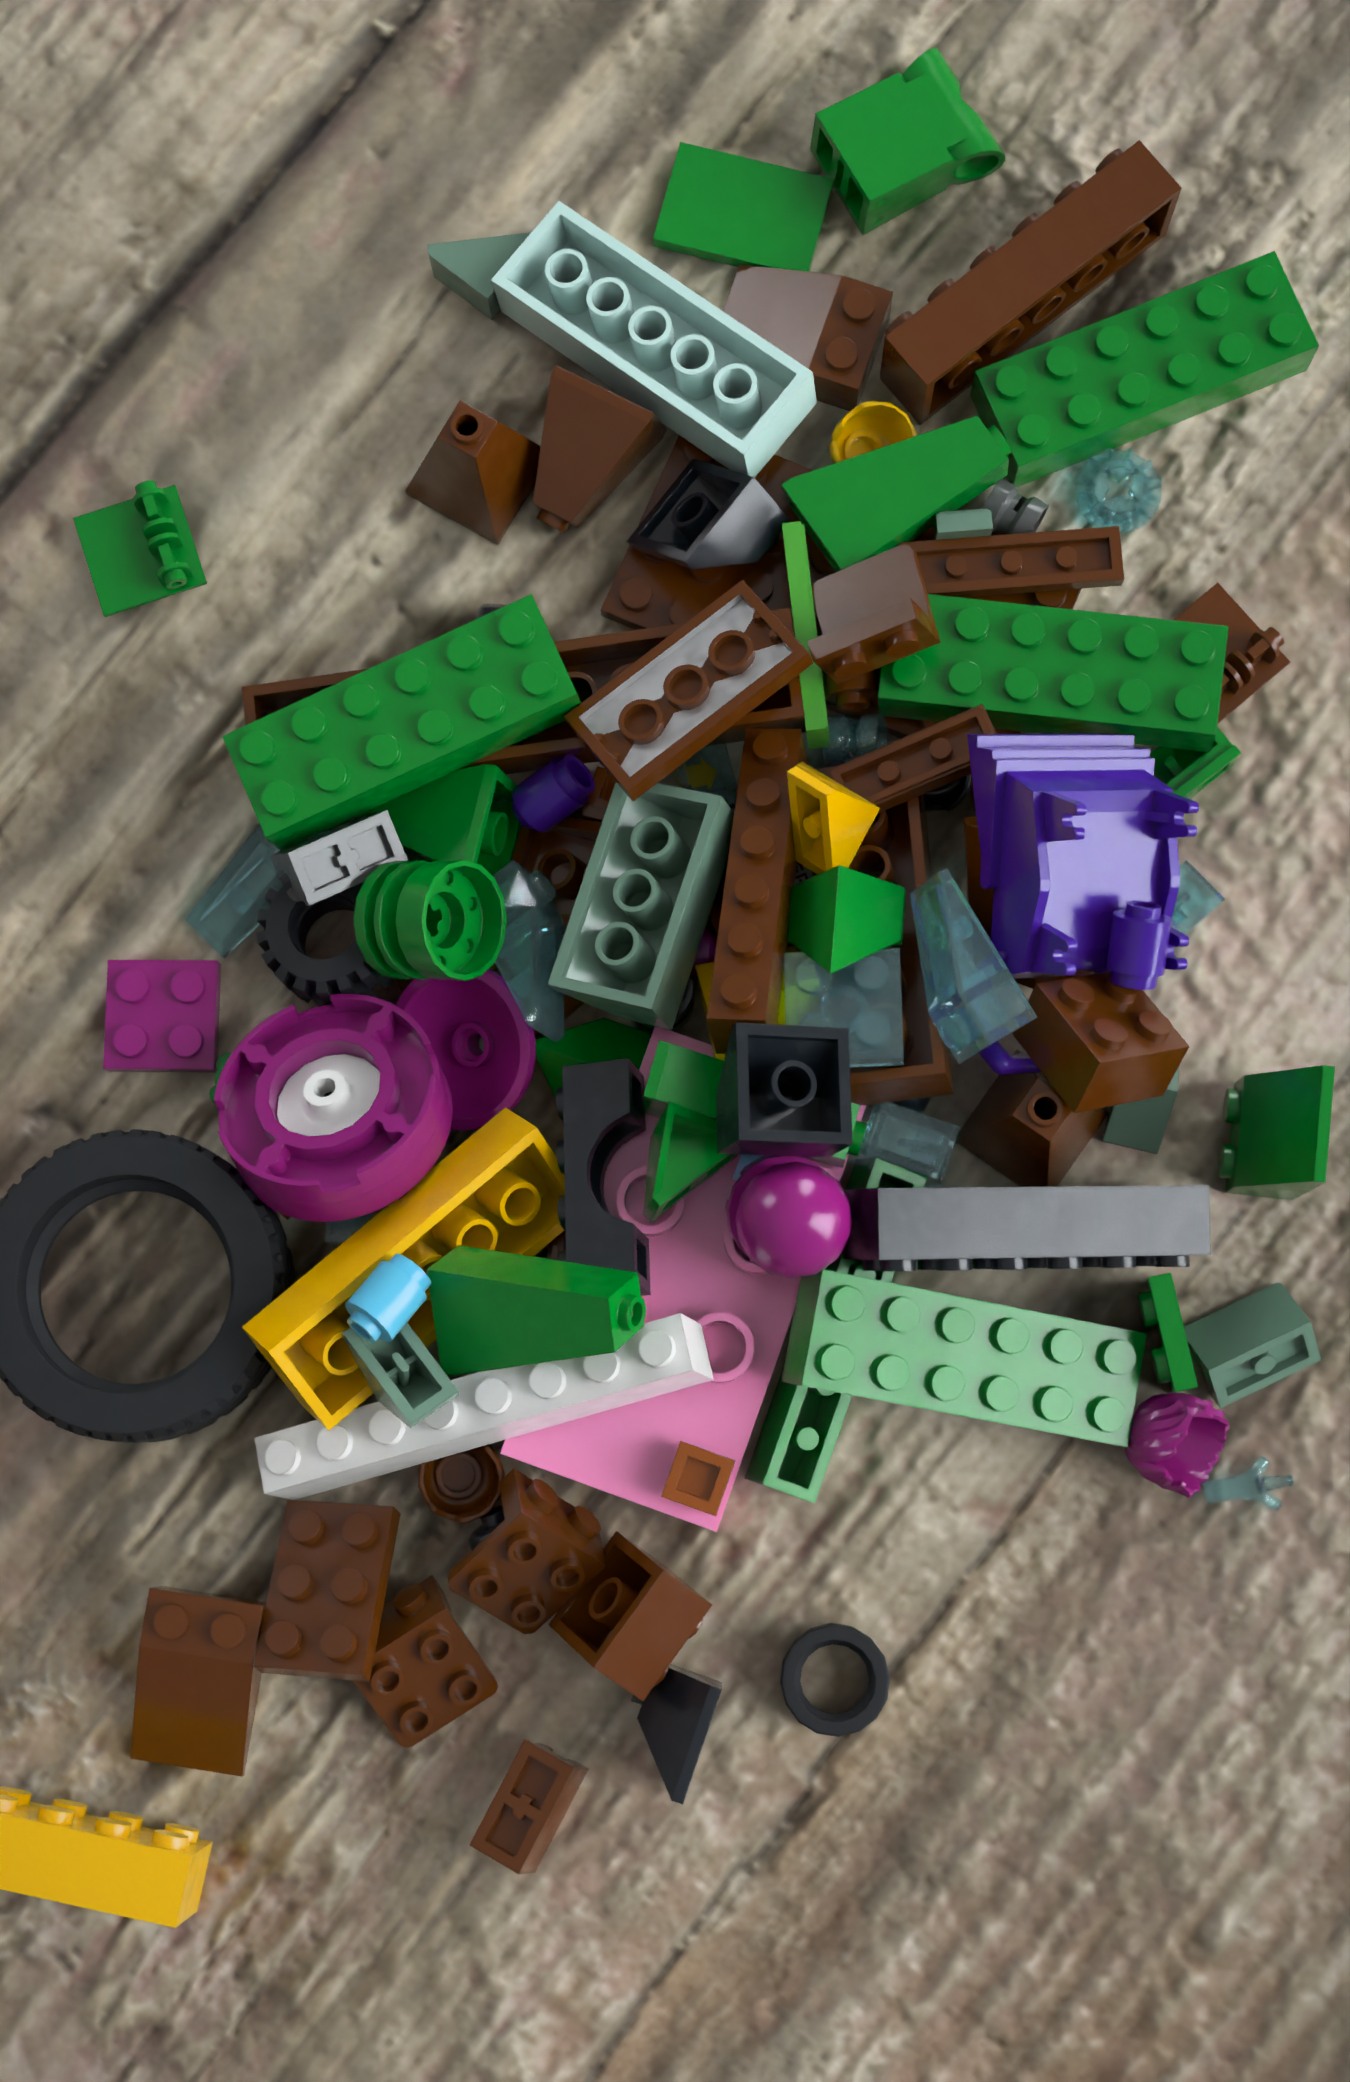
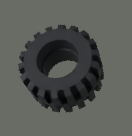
M284 873L278 878L282 882L283 887L278 892L270 888L266 893L264 899L270 904L269 910L259 909L257 922L264 930L256 932L257 944L265 951L261 956L266 965L274 972V975L298 998L307 1003L313 1000L318 1007L332 1004L330 1000V995L360 994L376 997L371 990L379 983L386 989L393 979L380 975L366 962L356 938L346 951L333 958L314 959L306 954V938L314 922L324 914L335 910L355 912L356 898L364 882L313 905L306 906L304 901L295 902L288 896L287 890L292 888L288 875Z

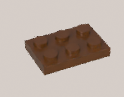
M287 1500L254 1668L261 1673L370 1682L401 1515L394 1506Z

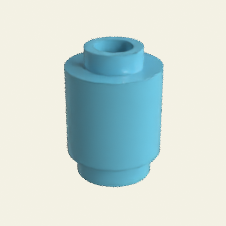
M395 1254L389 1262L381 1261L346 1302L345 1307L351 1315L347 1320L348 1325L360 1337L370 1343H375L378 1338L385 1342H391L427 1299L425 1291L431 1285L430 1278L417 1264L401 1254Z

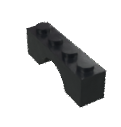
M629 1058L562 1066L563 1086L557 1087L555 1099L559 1118L564 1123V1140L558 1141L556 1154L559 1170L565 1176V1195L559 1196L557 1209L560 1225L563 1229H566V1250L560 1251L559 1261L638 1272L641 1296L651 1295L649 1239L633 1223L621 1220L610 1214L605 1203L603 1190L605 1173L614 1154L629 1139L646 1130L643 1098L645 1092L644 1076Z

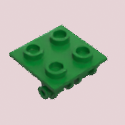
M144 481L135 486L136 495L132 499L73 518L104 617L207 584L175 485L161 489L157 488L155 481Z

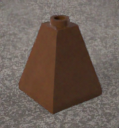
M555 365L550 377L533 504L540 509L536 519L563 533L566 532L569 524L578 528L663 439L667 431L665 426L653 412Z
M460 400L405 492L408 496L498 545L536 483L541 446Z
M1017 1049L1013 1055L1024 1053ZM1042 1072L999 1075L953 1140L1019 1187H1058L1109 1112L1099 1108L1074 1113ZM1035 1112L1041 1114L1045 1120L1040 1119Z

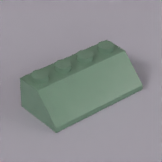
M615 783L547 984L550 988L619 1018L672 1030L729 856L734 812L722 796L657 783L635 801H632L622 788Z

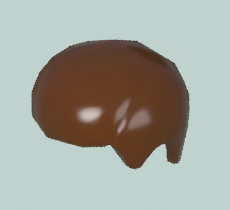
M488 1444L419 1464L418 1488L427 1506L435 1514L461 1524L470 1523L492 1511L501 1497L499 1482L505 1477V1471L500 1456Z

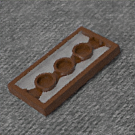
M741 580L567 713L564 718L572 731L632 801H635L807 669L813 662L805 647L750 587Z

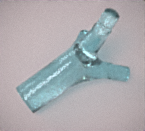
M1260 1457L1254 1466L1245 1473L1234 1477L1207 1480V1482L1203 1483L1206 1504L1236 1499H1249L1262 1502L1277 1511L1281 1508L1282 1502L1268 1491L1292 1486L1294 1479L1291 1475L1261 1476L1269 1466V1461L1265 1457Z

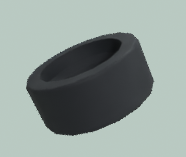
M829 1623L810 1628L793 1641L782 1661L780 1684L785 1704L799 1723L817 1734L840 1737L860 1732L877 1719L888 1699L890 1675L885 1656L869 1636L852 1626ZM832 1644L846 1646L858 1653L866 1664L869 1676L868 1689L861 1703L852 1710L840 1714L824 1713L812 1706L804 1696L800 1682L802 1667L807 1658L817 1649Z

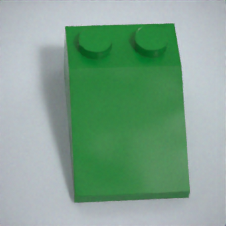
M1320 1065L1244 1075L1235 1083L1234 1090H1226L1223 1104V1122L1231 1123L1230 1144H1222L1218 1161L1219 1178H1226L1225 1193L1294 1200L1326 1183L1335 1066Z

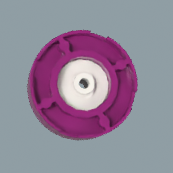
M332 994L330 995L332 1004L315 1007L298 1013L293 1004L273 1014L255 1027L238 1044L228 1058L218 1079L214 1102L219 1109L220 1131H218L220 1140L242 1178L258 1196V1199L273 1210L286 1216L307 1221L331 1222L357 1218L379 1210L404 1197L424 1178L439 1158L448 1139L453 1114L452 1095L428 1036L418 1022L403 1009L390 1002L368 995Z

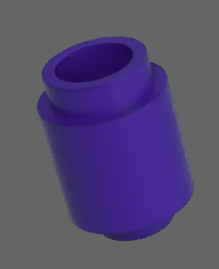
M568 754L562 759L553 758L513 789V813L517 820L527 829H535L546 833L588 802V794L595 789L593 777L587 767L573 755Z
M1133 900L1126 902V909H1119L1113 912L1106 967L1111 970L1110 982L1112 984L1137 990H1150L1157 987L1158 977L1164 975L1172 922L1169 916L1161 914V905Z

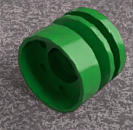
M416 860L412 862L393 861L382 864L367 876L356 898L353 921L357 944L366 962L380 975L395 979L412 978L424 980L432 978L436 980L466 981L482 976L495 963L504 944L507 916L504 897L496 879L481 864L467 860H437L433 862Z

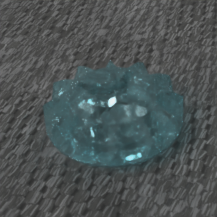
M1109 447L1103 453L1093 458L1090 457L1081 469L1075 484L1077 506L1085 519L1097 528L1119 526L1120 533L1131 532L1144 526L1155 515L1161 502L1162 478L1158 477L1151 459L1145 460L1136 455L1132 448L1121 451L1113 450ZM1131 476L1133 477L1128 490V494L1132 498L1131 500L1130 498L1126 499L1124 496L1118 495L1114 499L1110 498L1107 502H1103L1111 486L1107 477L1109 479L1112 478L1118 483L1124 479L1128 480Z

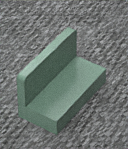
M1275 1283L1184 1327L1188 1346L1200 1362L1210 1395L1220 1409L1321 1361L1311 1321L1281 1283Z

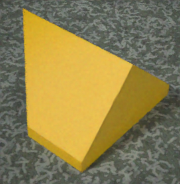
M802 761L787 771L795 861L816 874L823 873L838 865L849 868L880 808Z

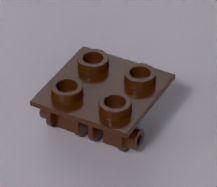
M1218 582L1173 619L1176 621L1229 626L1218 724L1290 664L1287 657L1279 650V647L1284 644L1280 633L1273 627H1269L1265 631L1261 630Z

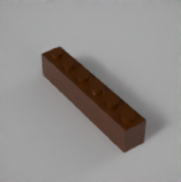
M746 728L707 1012V1022L716 1054H726L732 1025L736 1022L778 1023L788 941L791 890L795 883L797 867L794 853L787 771L802 761L808 764L801 729Z

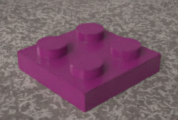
M108 960L103 1069L107 1072L216 1073L218 1070L216 1061L218 1059L221 964L217 960Z

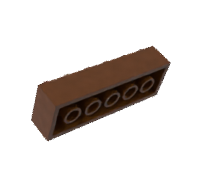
M1140 140L1124 152L1120 148L1112 151L1099 163L1095 170V175L1082 185L1079 181L1069 184L1054 200L1053 204L1055 206L1040 217L1037 213H1034L1025 218L1012 233L1013 238L999 249L995 246L985 249L974 259L970 265V271L956 282L952 278L945 280L929 295L927 299L928 304L915 314H912L910 311L904 312L888 326L885 331L886 336L882 353L880 379L919 425L923 424L972 386L976 370L1008 358L1166 235L1182 187Z
M834 767L821 768L816 770L828 776L826 771ZM924 794L878 813L849 866V869L905 888L906 898L902 945H891L832 974H829L820 966L825 1027L849 1028L851 1102L860 1106L954 1094ZM812 871V877L818 875Z

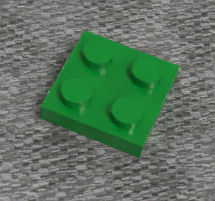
M1171 1273L1148 1277L1145 1282L1147 1291L1139 1292L1137 1298L1144 1328L1154 1326L1156 1328L1160 1348L1152 1349L1150 1354L1157 1383L1168 1382L1171 1393L1196 1388L1198 1384Z

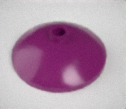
M490 969L482 976L466 981L436 980L432 978L424 980L414 979L403 991L396 1006L412 1016L428 1036L447 1079L453 1104L450 1129L460 1131L480 1129L505 1107L513 1111L529 1087L536 1055L532 1022L520 996L505 979ZM480 1036H482L484 1041V1051L479 1046Z

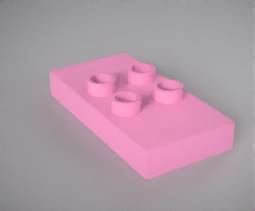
M655 1026L639 1069L644 1076V1089L647 1085L659 1040L714 1057L712 1046L708 1043ZM866 1105L860 1106L857 1121L861 1122ZM645 1113L646 1130L624 1143L614 1154L607 1167L603 1187L605 1203L612 1216L633 1223L649 1239L651 1295L641 1296L646 1305L644 1323L678 1313L700 1323L714 1380L506 1439L500 1454L717 1532L795 1311L801 1277L786 1278L767 1273L752 1262L747 1254L739 1248L728 1230L725 1205L727 1199L729 1200L732 1186L736 1182L732 1178L741 1154H738L735 1159L650 1223L643 1215L650 1137L660 1118ZM849 1154L846 1156L843 1168L815 1160L812 1161L840 1182ZM680 1441L736 1460L716 1516L661 1497Z

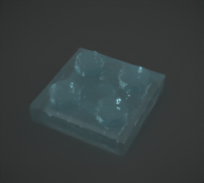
M900 948L882 949L832 974H829L803 952L784 953L786 1025L849 1028L850 1067L904 1065Z

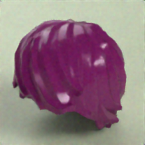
M1176 1392L1153 1395L1142 1402L1133 1415L1128 1447H1125V1453L1128 1461L1143 1478L1163 1489L1171 1490L1190 1498L1195 1492H1200V1484L1207 1482L1209 1477L1207 1474L1212 1471L1213 1465L1218 1462L1219 1453L1225 1446L1229 1422L1224 1418V1411L1214 1409L1210 1400H1202L1191 1394Z

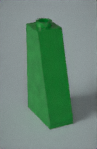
M977 415L790 478L781 484L782 491L788 506L798 520L801 521V524H804L805 530L833 570L838 572L897 547L900 542H911L934 526L935 517L938 512L956 511L1008 475L1009 459L1007 455L1011 453V449L997 427L992 425L987 429Z
M659 1040L643 1095L645 1113L660 1118L668 1102L672 1101L716 1120V1092L724 1061ZM851 1102V1146L830 1157L805 1158L843 1168L847 1154L858 1156L867 1123L856 1120L860 1105Z
M460 1245L427 1269V1276L431 1280L429 1291L440 1366L446 1375L453 1376L614 1353L644 1327L646 1305L640 1293L638 1272Z

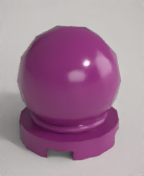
M763 1155L741 1170L739 1173L741 1176L732 1186L729 1200L727 1199L725 1210L728 1230L739 1248L747 1254L752 1262L769 1274L786 1278H797L815 1275L839 1257L847 1244L852 1218L849 1199L837 1179L809 1158L801 1156Z

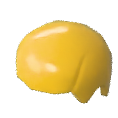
M867 401L856 406L836 424L831 433L832 440L829 443L830 459L834 464L915 437L917 432L908 414L891 402Z

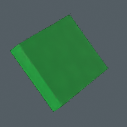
M680 142L655 229L653 246L739 267V265L810 272L832 194L834 179Z

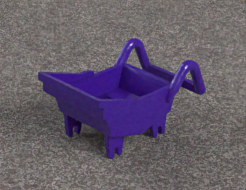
M1125 733L967 734L981 849L980 884L983 889H994L990 956L980 961L957 986L953 999V1014L960 1033L990 1068L999 1075L1038 1073L1041 1070L1028 1054L1010 1055L978 1019L976 1013L977 997L995 979L1078 976L1111 971L1106 967L1113 912L1119 909H1126L1127 901L1137 900L1159 904L1162 906L1161 914L1167 915L1172 919L1180 888L1177 838L1195 837L1197 835V827L1195 825H1186L1183 816L1184 813H1197L1199 811V804L1196 801L1174 794L1173 789L1154 777L1155 758H1150V749L1134 746L1135 735ZM1173 927L1170 929L1165 969L1184 970L1187 968L1188 962L1185 958H1177L1174 955V946L1187 947L1189 945V937Z

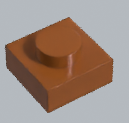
M680 1441L661 1497L716 1516L736 1460Z

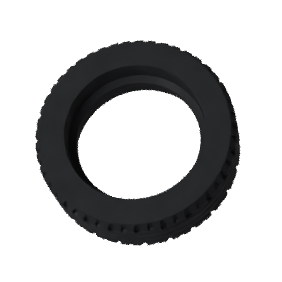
M131 1129L130 1132L114 1130L93 1134L88 1140L80 1138L72 1141L70 1144L54 1150L52 1157L44 1156L33 1167L28 1168L21 1175V1182L19 1184L13 1183L7 1190V1194L0 1200V1378L15 1396H20L23 1400L22 1403L46 1421L55 1423L57 1427L81 1436L115 1442H159L179 1438L184 1434H191L212 1425L222 1415H228L249 1397L250 1391L257 1389L272 1366L252 1342L242 1326L292 1285V1280L295 1278L291 1250L287 1248V1237L277 1214L272 1208L258 1199V1196L248 1187L235 1166L199 1144L179 1136L166 1135L152 1130ZM148 1191L161 1193L183 1201L194 1208L208 1221L217 1233L225 1249L230 1267L231 1295L225 1320L213 1342L200 1357L183 1370L161 1380L148 1383L123 1384L111 1382L80 1368L68 1358L54 1340L47 1326L41 1302V1281L44 1266L51 1247L61 1230L75 1215L87 1206L108 1196L124 1192Z

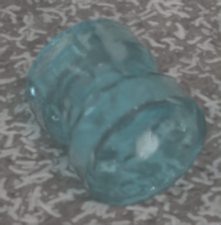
M881 713L864 714L859 720H849L844 715L827 716L830 743L828 747L822 748L827 768L839 766L888 745L887 725Z

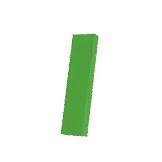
M801 521L782 523L795 638L810 654L807 641L818 636L804 524L801 525ZM813 662L812 665L799 674L809 750L826 748L830 743L822 670Z

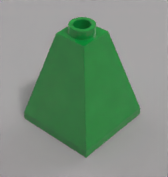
M490 764L456 770L362 813V815H365L367 813L387 810L406 854L426 862L467 860L481 864L496 879L501 892L522 826L512 810V803L514 802L512 791L517 785L498 766Z

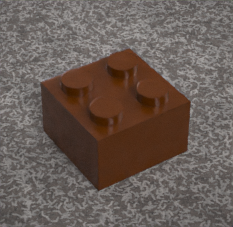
M1111 971L1036 983L1012 1033L1074 1113L1163 1096L1189 1048V1045L1172 1026L1169 1019L1161 1013L1143 990L1129 989L1112 984L1110 982Z
M616 1531L603 1548L607 1566L561 1606L548 1625L593 1668L644 1701L652 1688L664 1679L670 1663L685 1642L697 1633L702 1625L703 1617L712 1604L664 1564Z

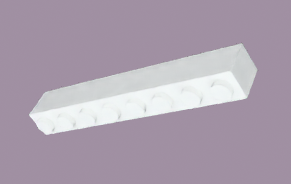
M678 1313L644 1323V1327L614 1353L481 1371L453 1379L451 1382L459 1391V1395L412 1428H409L378 1401L355 1408L330 1431L318 1420H313L256 1437L254 1439L264 1494L297 1500L714 1380L702 1325Z

